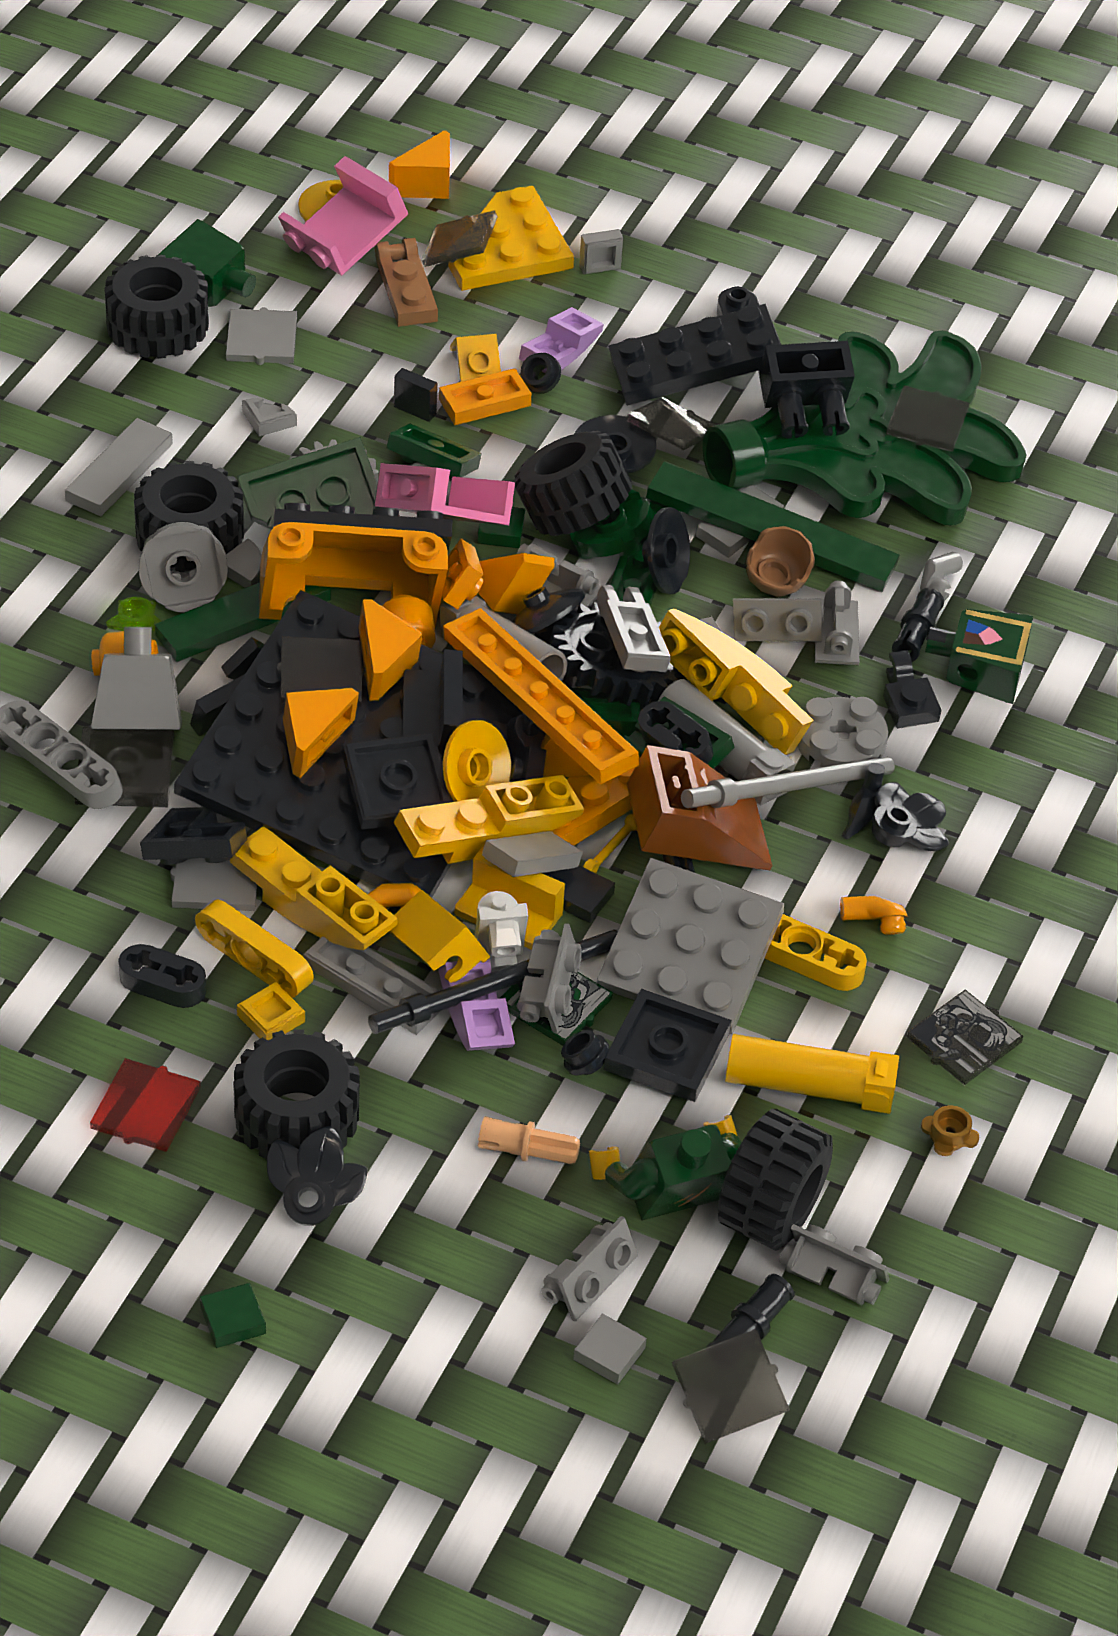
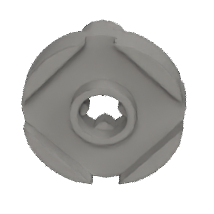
M189 522L172 523L158 529L146 539L139 558V575L146 593L158 603L165 605V608L176 612H187L212 602L227 579V557L221 542L207 527ZM186 556L187 561L195 562L196 567L189 571L190 577L181 578L178 571H171L170 566L177 563V557Z
M816 697L807 702L805 712L814 721L798 744V748L808 761L810 754L814 759L821 762L820 767L874 759L879 756L881 758L885 754L888 727L883 716L877 712V705L872 699L867 697H857L855 699L848 697ZM835 732L848 733L849 737L847 739L840 738V735Z

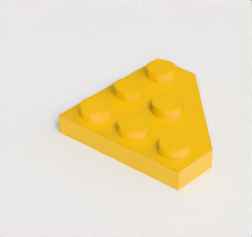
M534 186L517 187L512 190L497 192L473 222L479 228H473L474 230L472 231L468 230L469 232L464 234L466 235L464 239L467 241L459 240L462 243L455 245L456 250L463 248L459 246L461 244L468 246L464 244L466 242L479 248L470 255L475 250L473 249L474 247H471L456 258L452 257L456 255L454 250L455 254L453 252L449 253L452 256H449L450 259L448 261V267L461 291L574 268V255ZM486 221H488V222H494V223H489V225H490L489 227L492 228L491 231H490V233H489V230H488ZM482 227H485L486 233L483 235L487 236L485 238L488 239L481 245L482 243L478 242L480 240L476 239L478 237L471 238L470 232H472L474 237L475 230H481V233H484Z

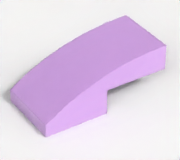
M571 307L549 318L544 334L522 344L519 359L524 362L532 354L548 353L558 360L562 370L577 359L603 331L604 324Z
M489 959L485 963L480 961L463 978L450 983L444 976L449 969H452L457 964V961L446 962L445 965L438 969L443 989L492 972ZM496 992L470 1001H461L458 1005L448 1008L457 1033L467 1051L509 1048L515 1045L506 998L497 999Z

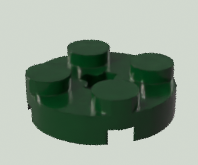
M631 489L626 500L606 518L590 527L569 533L579 557L584 560L616 554L628 557L640 551L642 548L641 540L648 535L654 518L647 499H641L640 493Z

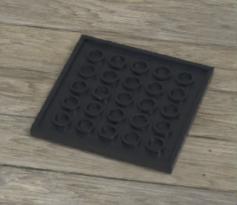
M300 590L174 782V794L235 822H245L246 827L255 831L264 826L292 848L377 887L388 883H412L430 897H433L451 864L446 862L442 854L414 858L395 825L361 830L342 757L344 743L402 736L403 677L379 700L369 701L359 634L360 616ZM421 644L418 662L411 669L440 671L443 654ZM311 645H314L316 647H318V645H322V647L319 648L321 652ZM340 646H342L346 651H349L354 647L357 648L346 654ZM312 648L319 655L312 650L309 653H314L319 661L317 666L322 667L304 671L307 680H301L289 670ZM296 651L298 657L292 658L290 652ZM350 653L353 656H355L356 660L359 662V670L354 659L345 661L346 658H351V656L349 655ZM308 655V656L305 658V660H304V666H305V667H306V665H305L306 659H307L310 655ZM314 655L309 660L308 668H312L316 664ZM286 656H288V657H290L291 659L294 660V661H291V660H290V663H291L290 665H289V662H288V661H285V660H284V658H285ZM302 660L292 669L293 672L301 671L296 670L302 667ZM349 663H351V665H352V667H353V669H354V672H355V674H356V676H357V679H358V681H359V686H358V683H357V681H356V679H355V677H354V674H353V672H352V670H351V668H350ZM463 663V723L481 720L492 724L504 737L510 756H512V753L515 752V746L507 734L509 720L518 715L524 716L523 730L526 734H528L531 724L534 722L476 668ZM346 664L357 692H359L355 720L308 771L299 778L292 773L283 723L285 700L283 701V699H286L283 694L289 693L283 689V685H285L283 680L286 678L298 689V692L325 690L322 684L338 680L344 689L346 687L339 674L338 669H340L347 687L350 688L341 668L343 666L351 687L355 690L344 665ZM326 669H328L332 681H330ZM284 670H286L302 682L298 684L290 675L285 673ZM323 670H324L325 675H326V677H327V679H328V682H326V679H325V677H324V675H323V672H322ZM331 670H333L337 680L334 679ZM318 671H320L324 683H322ZM296 673V674L299 675L301 678H303V674H302V673ZM286 681V683H287L288 686H285L284 688H286V689L290 688V690H291L292 692H297V691ZM338 682L325 685L328 688L336 686L338 689H341ZM439 751L443 764L444 751Z

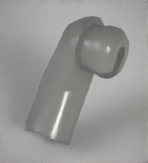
M950 552L929 559L925 563L920 590L928 588L926 599L929 598L932 589L939 591L944 597V601L949 597L950 594L945 592V589H950L951 585L944 577L957 573L962 569L963 561L958 553Z

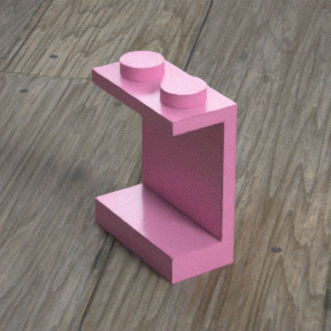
M346 156L334 165L343 188L309 220L302 224L285 212L278 217L285 231L283 238L291 249L297 253L305 252L319 267L323 269L329 267L341 276L408 215L400 192L395 185Z
M381 463L375 506L415 514L418 511H438L443 513V519L509 526L515 482L452 477L449 504L447 506L445 503L450 470Z

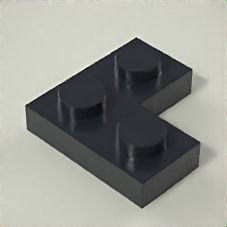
M205 807L171 808L140 842L143 860H160L162 864L166 865L178 864L187 859L205 858V861L208 863L228 861L247 841L245 822L218 823L216 812Z

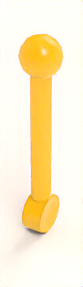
M633 813L626 816L624 820L625 825L594 859L590 858L585 862L584 868L597 873L599 866L631 831H637Z

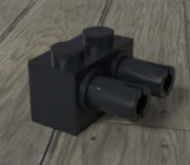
M848 341L766 345L758 372L764 407H778L782 436L784 438H791V429H794L795 438L803 437L808 433L803 406L819 405L823 424L822 430L825 435H833V426L835 427L836 436L846 433L850 427L844 403L847 402L855 378Z

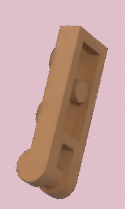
M402 239V243L389 245L388 241L378 242L375 245L376 262L398 327L438 322V308L418 254L416 239Z

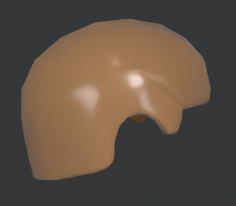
M786 526L763 530L747 554L745 564L747 566L746 573L748 579L760 591L776 597L797 592L806 583L814 565L815 558L812 543L800 531Z

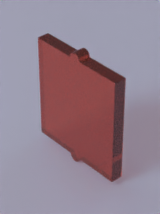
M125 1058L90 1121V1129L122 1138L125 1144L135 1142L167 1152L201 1088V1081L169 1072L166 1066L156 1068Z

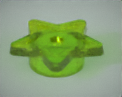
M129 597L119 600L118 614L106 622L107 627L124 631V627H152V631H155V624L162 621L154 615L156 601H149L143 597Z

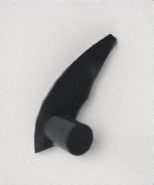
M873 762L867 765L864 783L853 797L849 807V820L842 833L844 839L851 838L865 827L877 809L874 796L882 786L885 767L880 763Z

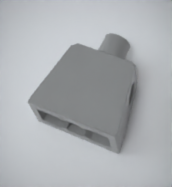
M124 627V653H107L104 655L92 719V729L180 730L182 727L171 654H151L152 627Z

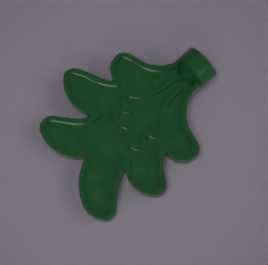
M943 330L931 333L917 359L901 373L898 372L899 365L894 353L881 341L854 331L845 332L839 336L838 341H848L855 374L847 402L844 403L850 429L842 435L836 436L834 426L832 427L833 435H825L822 430L823 424L819 405L803 406L806 424L808 425V433L803 437L795 438L794 429H791V438H784L782 436L778 407L771 408L766 414L750 422L740 419L711 426L706 430L702 443L703 460L709 478L733 489L739 490L752 485L756 486L764 479L789 481L811 489L840 513L855 518H864L875 513L881 505L885 491L902 499L930 519L950 526L957 525L964 520L971 498V484L961 467L994 481L1013 482L1020 478L1027 456L1021 441L1011 429L996 418L969 407L975 398L981 376L980 356L975 347L967 340Z

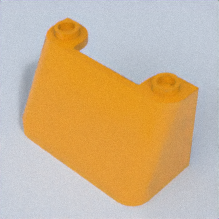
M298 522L281 523L270 531L261 555L259 618L281 620L283 608L288 602L295 599L300 590L305 592V585L391 591V599L401 594L418 597L431 606L435 628L448 571L447 546L442 538L434 533L425 531Z

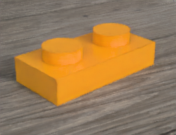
M516 368L439 387V401L454 425L531 406L532 393Z
M460 538L448 555V571L442 594L443 601L457 610L465 599L471 601L483 584V578H481L483 572L476 549L462 538Z

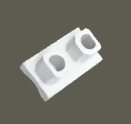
M503 891L487 893L481 898L477 908L475 938L490 955L489 960L492 972L517 964L516 955H522L528 922L527 903L517 904L512 895Z

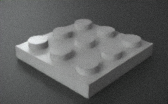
M650 858L597 978V983L615 994L635 1000L640 990L644 989L732 1020L729 1034H733L784 913V903Z

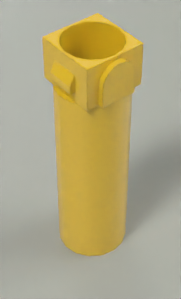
M733 1034L725 1082L862 1104V1110L890 1114L899 1056L870 1051V1055L867 1056Z

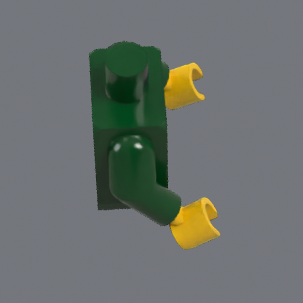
M732 1115L724 1116L725 1119L719 1122L709 1123L707 1121L703 1123L704 1127L649 1142L631 1167L620 1162L619 1147H607L606 1151L591 1150L589 1151L592 1178L596 1180L606 1179L611 1186L625 1197L635 1200L641 1220L643 1221L718 1201L726 1173L742 1142L737 1135Z

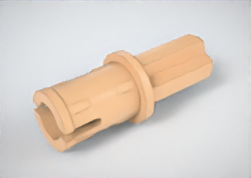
M487 1116L483 1118L478 1138V1148L519 1155L521 1160L526 1162L529 1156L573 1164L578 1158L580 1140L575 1136L535 1129V1122L531 1121L528 1122V1125Z

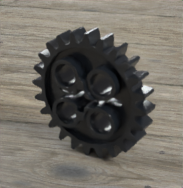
M594 602L592 610L583 604H579L577 612L572 610L556 621V625L554 624L549 644L566 656L567 670L564 677H576L574 685L576 687H583L585 685L591 687L590 695L592 696L602 692L606 694L608 702L612 703L616 697L622 698L626 706L631 705L632 699H637L645 707L649 704L650 699L654 702L658 701L664 690L673 682L680 679L688 681L670 662L666 672H637L631 669H624L605 620L599 613L597 602ZM618 660L616 666L612 670H609L610 666H614Z

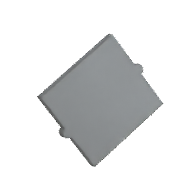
M265 307L260 308V310L230 309L226 361L256 362L258 365H262L264 362L294 364L297 311L268 310Z
M205 858L187 859L182 863L176 864V869H172L170 872L171 880L174 882L172 908L204 909L212 901L219 899L236 910L255 911L258 885L233 866L230 860L221 863H208L205 861Z

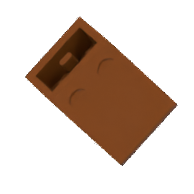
M650 745L646 746L639 759V766L635 767L627 782L642 851L769 871L772 868L755 798L737 800L733 806L713 808L711 805L686 808L681 802V794L684 790L704 787L712 780L724 779L725 777L691 752Z

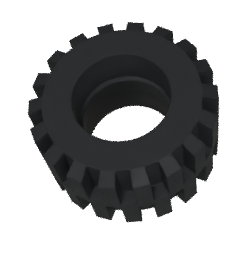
M146 255L139 257L138 260L130 259L123 262V267H116L112 270V276H108L105 281L106 287H104L107 332L109 337L113 338V343L116 346L124 347V351L130 354L138 353L140 357L144 358L157 356V359L166 358L167 355H181L184 350L191 351L197 347V342H202L206 337V331H208L209 327L208 287L203 273L196 270L195 265L190 262L183 263L182 259L177 257L166 258L165 255L148 257Z
M600 431L572 434L544 446L521 465L513 480L515 482V489L536 530H539L544 535L550 534V536L573 533L598 523L614 512L629 496L628 493L632 489V481L609 435L606 433L602 434Z
M185 461V464L169 463L164 469L158 467L152 470L151 476H144L140 481V487H137L135 490V531L137 546L140 551L143 550L145 541L150 535L163 526L177 522H189L207 527L221 542L226 554L240 545L242 539H244L242 488L238 487L236 478L228 476V471L221 467L214 469L213 464L206 462L195 464L194 461ZM186 556L177 557V563L170 567L175 568V571L184 573L185 570L195 568L196 564L194 561H187Z
M294 1029V1034L285 1035L283 1031L272 1033V1039L266 1040L262 1037L254 1042V1050L246 1049L241 1055V1064H236L234 1070L233 1089L236 1129L239 1135H244V1143L249 1149L259 1147V1156L267 1159L269 1149L274 1140H282L299 1149L301 1143L312 1132L325 1126H332L335 1129L344 1148L347 1145V1137L353 1138L357 1130V1121H359L360 1075L358 1067L354 1066L355 1059L350 1051L343 1052V1044L336 1039L328 1042L325 1040V1034L315 1031L313 1035L304 1034V1029ZM290 1093H305L314 1096L303 1101H289L279 1098Z
M776 1108L765 1113L756 1121L743 1139L726 1173L718 1201V1221H720V1224L775 1251L784 1247L794 1238L791 1231L792 1225L803 1226L820 1195L831 1165L833 1153L832 1136Z

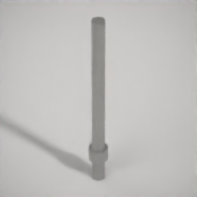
M887 756L741 781H734L731 778L712 780L707 786L684 790L681 794V802L686 808L711 805L713 808L733 806L737 800L865 779L867 765L873 762L882 764L885 767L884 775H889L893 773L895 764L893 759Z

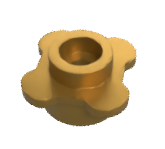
M943 1106L936 1110L933 1116H926L922 1120L921 1130L930 1135L934 1142V1151L939 1155L950 1156L953 1154V1151L959 1148H974L979 1142V1133L971 1129V1116L967 1111L958 1106Z

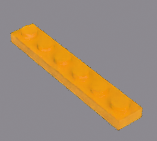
M479 608L443 625L444 639L455 650L463 651V657L600 785L639 766V752L483 609Z

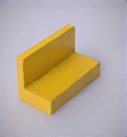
M482 847L473 858L472 884L455 904L454 913L456 916L476 924L477 908L481 898L493 891L506 892L512 895L517 904L527 903L528 922L524 947L532 950L534 938L539 936L542 930H552L563 915L565 883L543 873L512 877L482 856L484 848Z

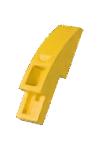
M677 609L668 610L659 626V630L669 651L670 663L710 700L713 701L722 697L772 747L778 748L785 755L793 753L814 720L787 695L792 685L757 655L716 628Z
M563 774L488 785L484 788L478 799L403 809L399 811L394 824L414 858L442 854L446 862L451 864L473 859L478 851L484 847L486 840L552 831L581 816L584 807Z
M264 826L247 837V841L230 859V863L263 889V902L294 924L320 938L325 937L331 943L364 951L398 925V918L331 865L321 871Z

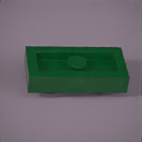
M411 423L391 432L386 449L400 454L401 459L413 464L421 463L429 467L450 470L449 479H452V477H464L477 470L482 455L480 452Z

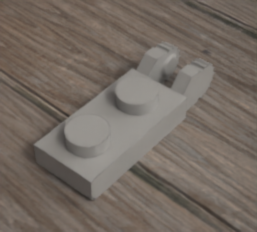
M601 585L597 594L599 613L605 620L623 668L637 672H666L671 660L670 654L650 605L645 603L639 588L627 587L624 592L623 601H619L612 585Z

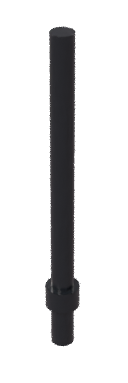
M614 929L577 942V944L581 945V961L609 952L618 931ZM528 959L426 996L422 993H417L402 998L399 1005L369 1015L368 1024L374 1034L403 1024L412 1027L429 1021L431 1014L456 1006L461 1001H470L524 982L525 976L538 977L543 974L529 973L527 969Z

